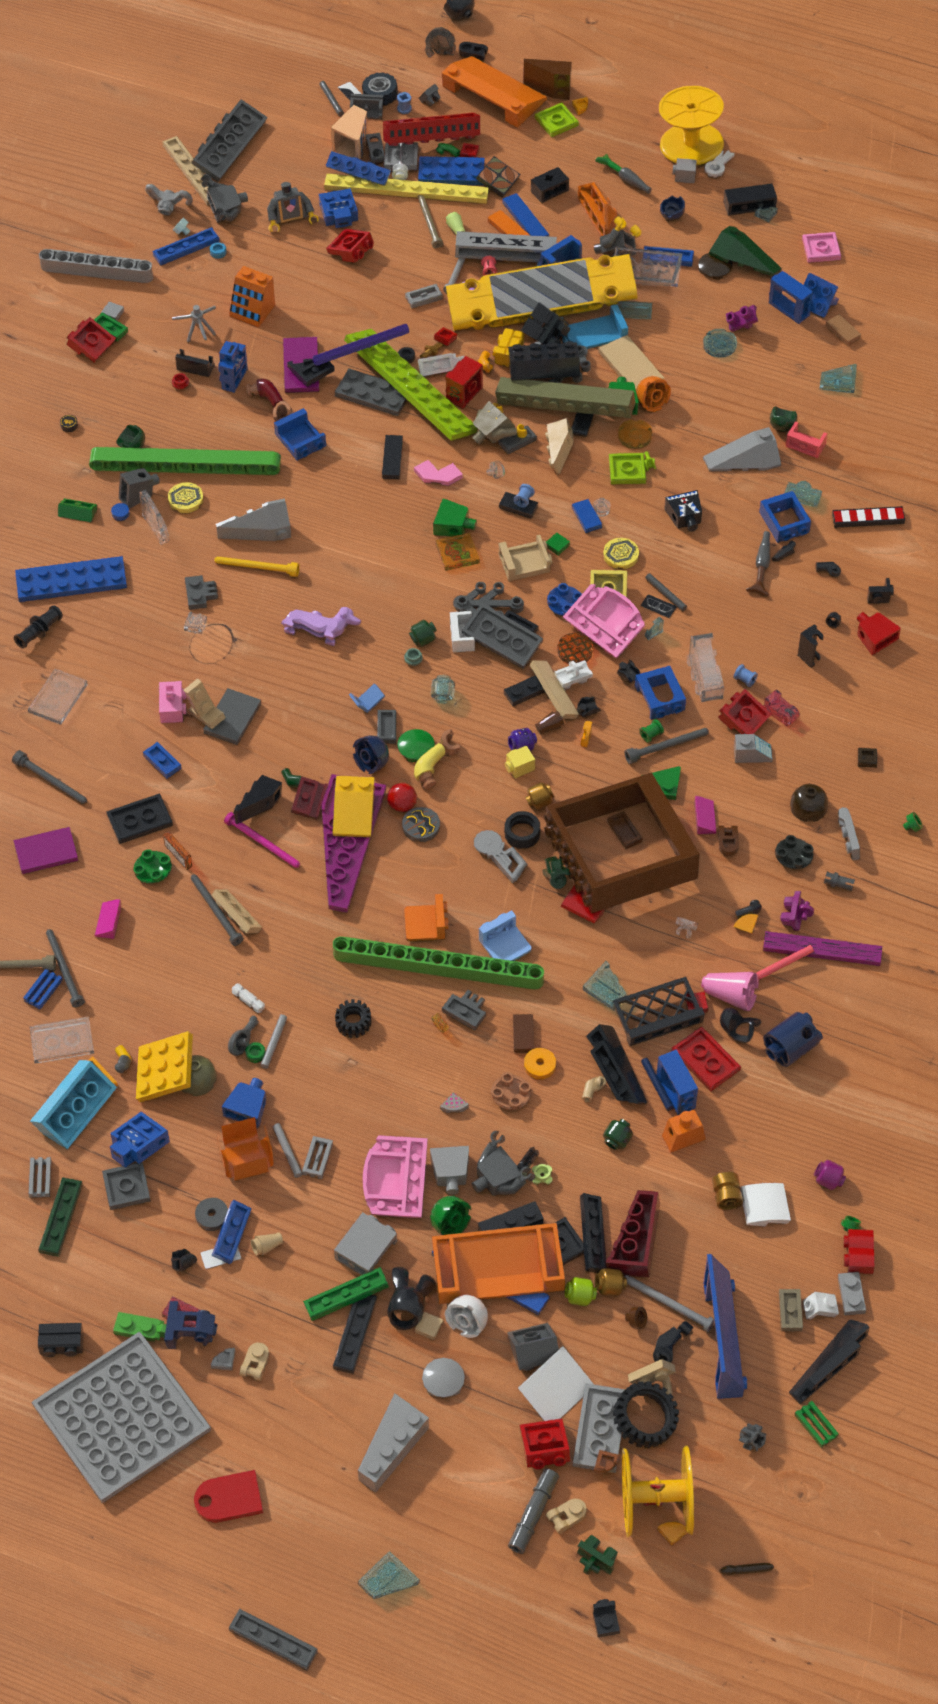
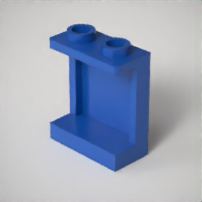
M572 235L568 236L541 253L540 266L582 259V243Z
M304 408L274 422L275 435L296 460L306 457L326 446V435L324 433L319 434L309 422Z

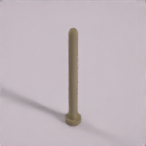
M418 195L420 206L433 239L431 242L432 247H442L444 244L443 240L437 234L425 197Z

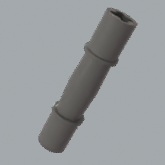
M544 1469L536 1487L533 1488L534 1493L524 1510L520 1523L516 1524V1529L508 1544L512 1551L519 1554L525 1552L532 1535L535 1533L534 1528L543 1513L547 1500L551 1499V1494L559 1479V1475L555 1471Z

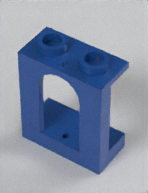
M671 666L635 676V688L637 692L641 691L650 709V720L662 718L673 713H680L685 710L686 697ZM668 683L673 693V699L669 702H661L655 697L652 688Z

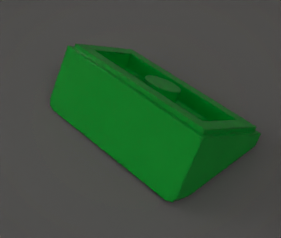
M64 498L58 504V516L91 522L98 505Z

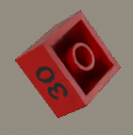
M465 356L461 361L457 362L452 371L446 374V398L452 404L464 409L483 388V364Z

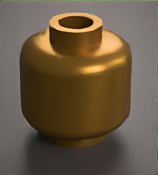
M540 782L528 788V796L525 798L530 807L534 806L536 810H540L552 804L554 795L549 784L545 785V783Z
M604 1268L596 1274L594 1284L595 1288L603 1296H619L623 1289L627 1287V1278L623 1276L622 1271L619 1269Z

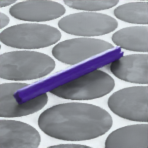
M403 324L314 355L312 357L313 363L317 366L409 333V327L407 324Z

